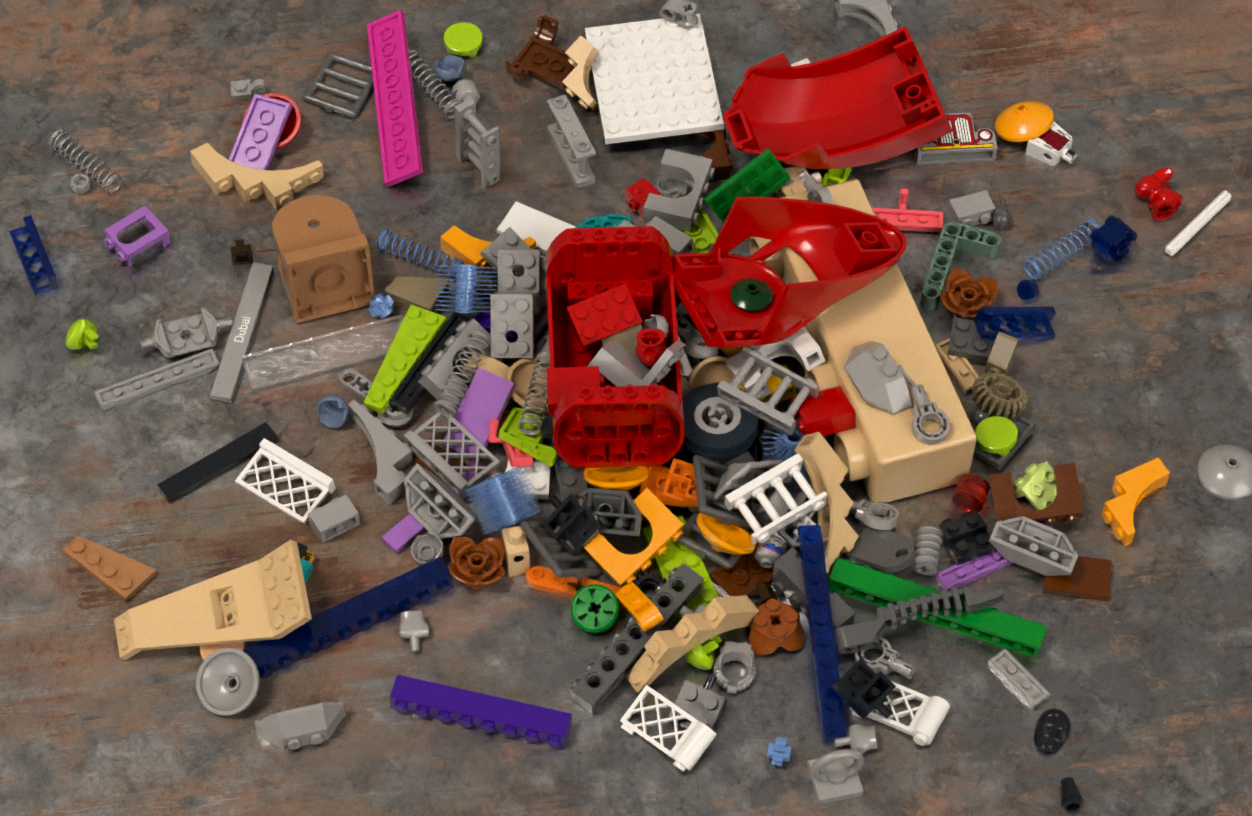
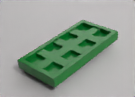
M766 149L705 197L704 200L724 224L737 197H768L789 181L791 177L772 152Z

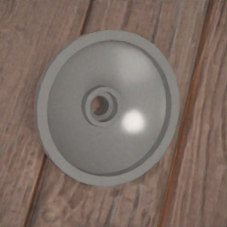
M1224 444L1214 446L1203 453L1198 462L1197 474L1202 486L1209 493L1225 500H1240L1252 495V454L1235 445Z
M223 648L210 654L201 664L196 678L197 694L202 704L209 711L223 716L236 715L247 709L254 701L260 685L259 671L254 660L247 653L234 648ZM234 680L237 681L235 687L232 686Z

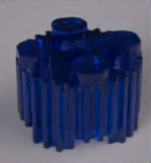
M1112 215L1105 220V224L1100 229L1097 228L1092 231L1090 235L1092 239L1091 248L1107 263L1116 259L1122 260L1129 254L1130 250L1128 248L1131 242L1136 241L1138 238L1137 233L1120 218Z

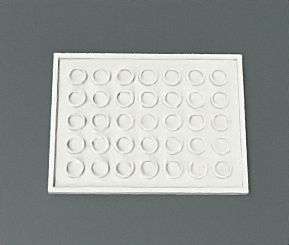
M695 14L698 17V24L691 28L667 22L663 18L585 28L586 40L600 53L591 68L605 144L724 130L723 117L700 14Z

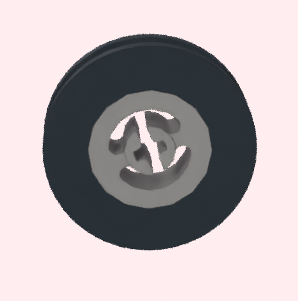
M719 383L699 386L686 394L682 399L685 428L683 445L695 455L698 454L712 460L729 459L742 454L751 447L758 434L759 417L718 396L717 386ZM706 418H708V425L704 422ZM727 418L731 420L729 425H727Z

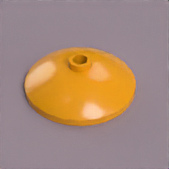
M1038 101L1019 102L1007 107L1000 113L995 121V130L999 137L1007 141L1022 142L1032 140L1050 129L1054 122V114L1052 109L1044 103Z
M645 466L586 468L583 472L584 479L590 485L598 489L618 491L631 490L642 484L649 476L648 468Z
M702 513L698 514L696 518L697 526L714 550L735 555H746L754 551L756 544H751V535L743 527L732 523L726 525L720 519Z

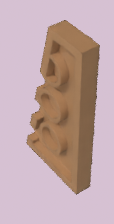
M79 535L62 549L65 556L125 602L130 600L157 574L156 569Z

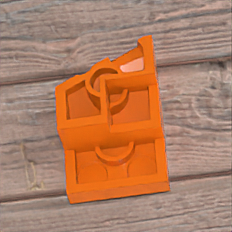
M673 458L670 468L647 466L649 476L641 484L638 496L648 488L664 505L698 506L693 464Z

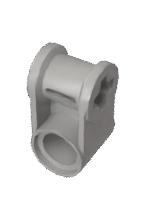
M668 0L659 12L665 21L673 22L686 28H691L698 24V17L695 15L697 11L696 4L690 1Z

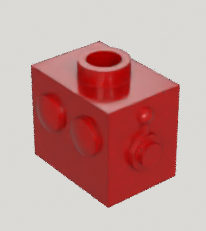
M645 178L627 188L625 193V202L628 204V207L642 219L643 208L649 193L662 196Z

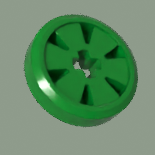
M599 584L587 585L581 588L572 599V618L576 625L585 632L594 634L605 632L616 623L619 617L620 606L618 599L613 591L606 586ZM592 604L601 605V608L598 609V614H595L593 611L589 612V609H592Z

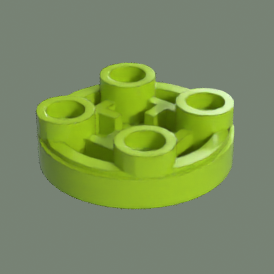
M468 22L455 23L449 26L444 33V45L449 55L474 57L483 43L481 30L476 25Z
M988 417L982 420L975 429L977 448L989 453H998L1002 456L1007 455L1018 440L1016 425L1005 417Z

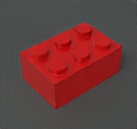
M626 283L566 308L567 316L582 350L600 344L602 339L638 324L642 325V319Z

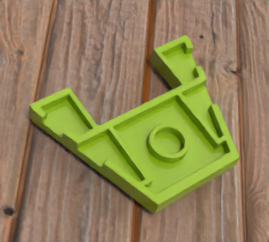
M514 407L499 430L498 438L552 467L559 456L553 447L541 444L544 439L541 431L536 435H528L518 428L523 408ZM526 410L527 413L537 414L540 417L543 416V413L541 412L538 413L532 410ZM525 421L522 422L523 426L529 430L539 429L538 425L534 426Z

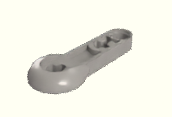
M676 312L677 332L681 342L685 344V352L697 359L716 356L719 353V347H707L700 332L680 313Z
M344 369L339 374L341 387L364 402L373 382L353 369ZM347 376L355 378L352 382H345L343 380ZM388 406L383 414L379 412L377 414L385 425L397 428L404 426L411 420L414 409L412 407L410 412L405 414L401 411L397 412V409Z

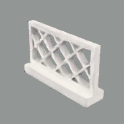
M264 438L259 444L260 449L235 482L305 525L309 520L308 513L314 508L319 507L326 496L334 492L336 489L335 483L329 476ZM263 456L269 460L270 466L258 468L257 462ZM284 468L287 476L275 478L274 470ZM271 470L272 479L260 481L259 473ZM256 474L257 482L247 484L243 481L247 475ZM298 478L303 480L304 486L292 489L291 480ZM288 481L289 489L277 492L276 483ZM273 484L274 493H262L261 486ZM319 489L322 491L317 498L309 499L308 490ZM305 491L306 500L294 502L293 493ZM290 494L291 503L284 505L279 503V496ZM307 505L308 511L303 517L296 513L295 507Z

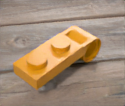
M633 582L623 586L620 591L615 593L618 601L636 619L644 632H647L664 620L657 607Z

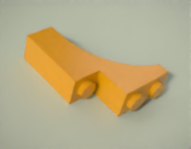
M455 225L440 237L441 250L449 254L453 259L457 257V261L461 259L464 261V264L477 265V267L490 266L480 253L492 242L472 237ZM531 237L523 239L532 250H536V240ZM477 268V271H485V269Z
M1159 457L1115 476L1112 491L1116 498L1105 502L1102 518L1106 524L1110 525L1116 539L1120 540L1124 546L1130 545L1133 542L1135 535L1133 513L1136 507L1147 495L1167 485L1170 472Z

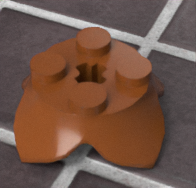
M954 267L947 277L946 292L941 293L940 301L957 318L977 319L991 311L992 307L990 305L998 293V280L988 277L974 280L967 271Z
M466 536L453 537L449 548L452 564L449 566V572L454 579L477 591L482 587L497 582L503 577L505 570L502 567V562L505 557V547L502 538L490 537L477 544Z
M773 598L769 599L766 603L756 606L759 612L748 625L751 629L749 644L752 645L751 649L754 651L755 656L771 654L778 647H783L787 651L803 649L805 634L800 624V613L796 608Z

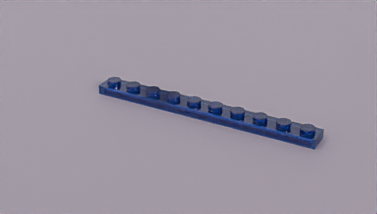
M821 525L799 526L798 537L823 740L847 737L843 701L831 688L840 677Z

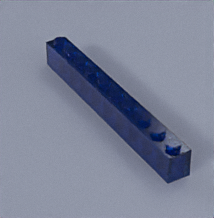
M441 557L436 558L313 616L310 621L281 639L261 640L244 648L243 652L247 653L256 663L260 679L268 678L274 672L289 668L293 663L301 659H308L320 650H327L339 641L348 640L356 633L367 631L375 624L386 622L394 615L409 611L420 603H426L439 594L449 592L454 588L453 577L450 575Z

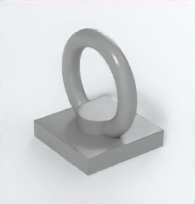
M852 749L836 750L818 759L808 760L807 766L819 804L863 796L864 791L857 771L862 767L864 757L859 751Z

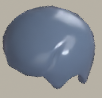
M447 55L442 62L439 59L436 61L434 73L443 81H456L461 78L464 72L465 61L458 56Z
M329 394L322 397L316 409L320 413V422L329 428L343 426L349 414L346 401L338 395Z

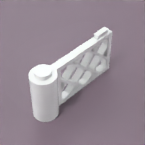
M892 682L896 686L892 691H898L902 696L890 700L889 695L886 696L887 702H884V704L893 712L892 715L886 719L876 710L870 712L866 717L911 735L914 742L919 745L931 744L950 709V704L941 697H929ZM913 699L922 701L919 707L912 709L908 703L909 700ZM904 702L907 710L896 713L893 705ZM850 707V710L852 711V715L861 718V717ZM910 715L912 721L909 726L901 724L898 718Z
M648 685L644 687L620 720L623 723L621 726L623 730L631 735L637 733L675 760L673 765L682 772L686 769L691 771L717 735L708 726L696 720ZM648 693L655 696L656 705L644 707L643 700ZM660 708H672L673 717L661 719ZM656 709L658 720L646 722L645 711ZM641 712L642 723L633 725L628 721L633 714ZM687 719L692 722L687 730H678V720ZM674 721L675 732L663 734L662 724ZM658 724L659 735L648 736L647 726ZM676 737V745L670 751L665 748L664 739Z

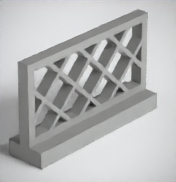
M437 412L414 432L410 430L404 435L405 443L411 447L412 452L461 499L469 495L468 489L470 490V487H473L472 485L477 484L500 465V461L452 416H445ZM443 416L449 421L448 427L436 426L437 421ZM425 431L433 432L432 440H424L420 435ZM436 432H448L447 440H435ZM451 432H461L463 434L462 440H450ZM435 445H447L446 453H437ZM450 445H462L461 453H449ZM465 445H475L477 452L464 453ZM449 458H461L460 466H450ZM464 458H476V466H464ZM479 458H488L492 463L487 467H479ZM463 472H475V477L467 482L463 478Z

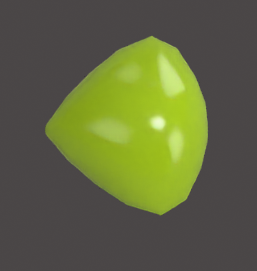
M87 319L76 320L68 329L65 339L66 346L74 350H79L86 346L90 349L97 347L98 343L95 340L99 336L97 335L98 328L96 324Z
M717 635L684 654L687 662L698 669L712 670L715 660L714 650L720 646L718 643L722 642L720 636Z

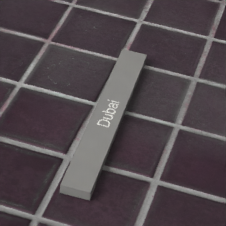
M255 262L252 264L210 394L212 400L232 402L273 273V265Z

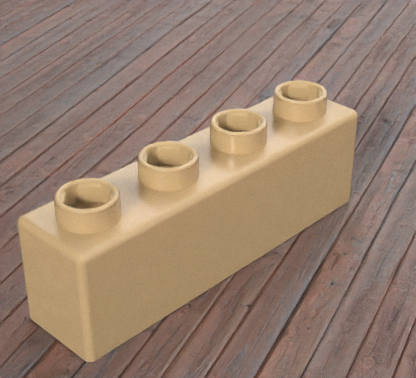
M858 179L826 186L832 195L835 205L852 208L875 216ZM808 191L781 198L808 200ZM750 237V255L754 254L771 240ZM783 247L764 260V264L774 270L786 285L818 281L808 264L790 247ZM896 263L881 277L833 304L804 326L820 346L825 358L824 363L808 372L805 370V379L813 380L818 386V391L841 386L855 411V428L838 432L834 437L835 453L849 469L844 478L850 482L861 479L870 501L883 503L956 485L963 480H968L976 445V434ZM869 341L884 344L897 366L901 365L904 372L917 386L920 384L924 386L928 401L931 403L936 402L938 409L946 413L950 420V429L947 437L941 443L935 445H927L916 439L912 432L914 417L911 411L913 407L917 406L910 392L912 386L906 379L912 408L892 415L887 413L886 410L879 409L865 402L844 370L852 348ZM925 420L921 423L922 428H924L922 434H925L926 431L928 433H935L940 430V424L935 420ZM945 425L943 426L941 434L945 432Z

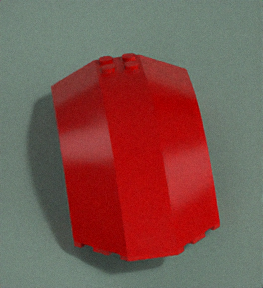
M906 26L871 43L829 59L791 66L786 55L781 53L747 69L744 75L745 79L742 85L738 86L729 110H726L723 115L737 150L759 156L766 149H769L779 162L812 169L850 168L880 162L899 156L952 132L944 108Z

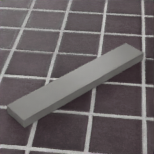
M212 348L94 391V395L101 411H105L217 370L220 363Z

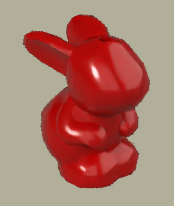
M1161 168L1156 170L1153 175L1141 177L1134 187L1136 196L1150 201L1148 208L1152 210L1151 216L1157 222L1170 218L1183 201L1181 194L1169 189L1172 183L1167 181L1174 172L1171 168Z
M646 328L637 333L636 355L643 364L651 369L667 349L665 332L657 328ZM666 378L659 381L660 385L665 386Z

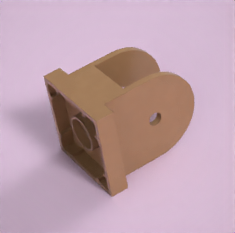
M326 195L304 196L284 205L273 219L272 230L279 250L278 270L290 301L295 323L369 306V301L375 296L369 244L365 234L361 233L352 209L343 201ZM311 224H318V225H319V226L316 227V228H310V227H309Z

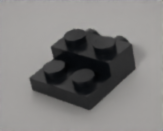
M965 512L960 518L954 520L947 518L938 525V529L943 533L941 537L942 543L957 565L997 552V549L989 542L990 535L987 532V525L978 512L972 514L971 512Z

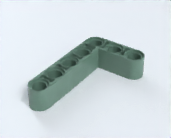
M950 221L945 223L922 289L921 306L926 310H934L938 307L940 295L944 290L956 250L984 258H995L999 252L1000 236L995 232Z

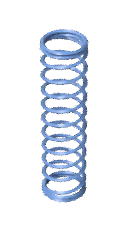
M1092 219L1087 220L1083 225L1078 226L1077 229H1073L1071 233H1067L1065 237H1061L1059 241H1055L1053 245H1049L1047 249H1043L1041 253H1037L1035 257L1027 259L1024 262L1026 273L1034 280L1039 279L1041 273H1047V269L1053 270V265L1059 266V261L1065 262V257L1071 258V253L1077 254V249L1083 250V245L1089 246V241L1094 243L1095 239H1100L1102 237L1101 227L1096 221ZM1088 223H1091L1097 228L1099 232V237L1093 234V232L1089 228ZM1084 227L1086 228L1088 234H1089L1092 238H1094L1093 241H1091V240L1087 237V235H1086V233H1085V230H1084ZM1078 231L1087 239V245L1081 241ZM1072 235L1080 241L1081 249L1074 243ZM1066 239L1074 245L1075 253L1067 245ZM1060 243L1068 249L1070 256L1065 255ZM1054 247L1062 253L1064 260L1057 256ZM1048 251L1056 257L1058 264L1051 260ZM1042 255L1050 261L1052 268L1045 264ZM1036 259L1044 265L1046 272L1039 268ZM1027 262H1029V267H1030L1031 272L1029 271V269H1028V267H1027ZM1030 263L1035 267L1038 276L1033 272Z
M384 229L380 233L377 240V249H384L386 253L391 251L393 256L399 254L401 259L406 257L408 262L413 260L415 265L420 263L422 268L428 266L430 271L435 269L437 274L441 272L444 274V271H436V265L439 264L443 255L442 251L439 252L436 258L435 266L430 269L429 263L434 257L435 248L430 252L428 263L423 266L422 260L428 251V246L424 247L420 261L416 263L415 257L420 250V242L415 247L413 258L408 260L407 255L412 249L413 239L410 240L407 246L405 256L401 257L400 252L406 243V236L402 238L399 250L394 254L393 249L398 242L399 234L395 235L391 249L387 251L386 245L390 241L392 231ZM386 233L385 240H384L383 244H382L381 247H380L382 238H383L384 234ZM449 254L445 257L443 265L448 264L450 259ZM456 257L453 259L451 266L464 264V261L461 259L457 261ZM450 267V270H456V267ZM450 276V278L456 279V276Z

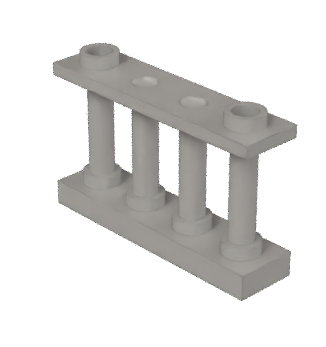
M562 95L547 100V104L556 119V123L547 125V132L577 189L594 184L596 178L587 163V158L596 156V152L567 96Z
M469 98L454 107L456 159L460 163L470 159L481 171V186L486 188L500 180V132L498 126L488 131L476 118V103L472 98Z
M744 346L742 352L743 359L746 361L731 382L720 381L717 386L718 396L792 436L796 430L794 415L808 394L815 398L818 397L817 384L809 378L804 379L765 358L758 350L754 348L749 349ZM753 364L764 369L750 392L745 393L739 390L738 386ZM773 374L782 379L769 401L763 403L757 399V395ZM790 384L799 388L800 392L786 412L781 413L776 410V404Z

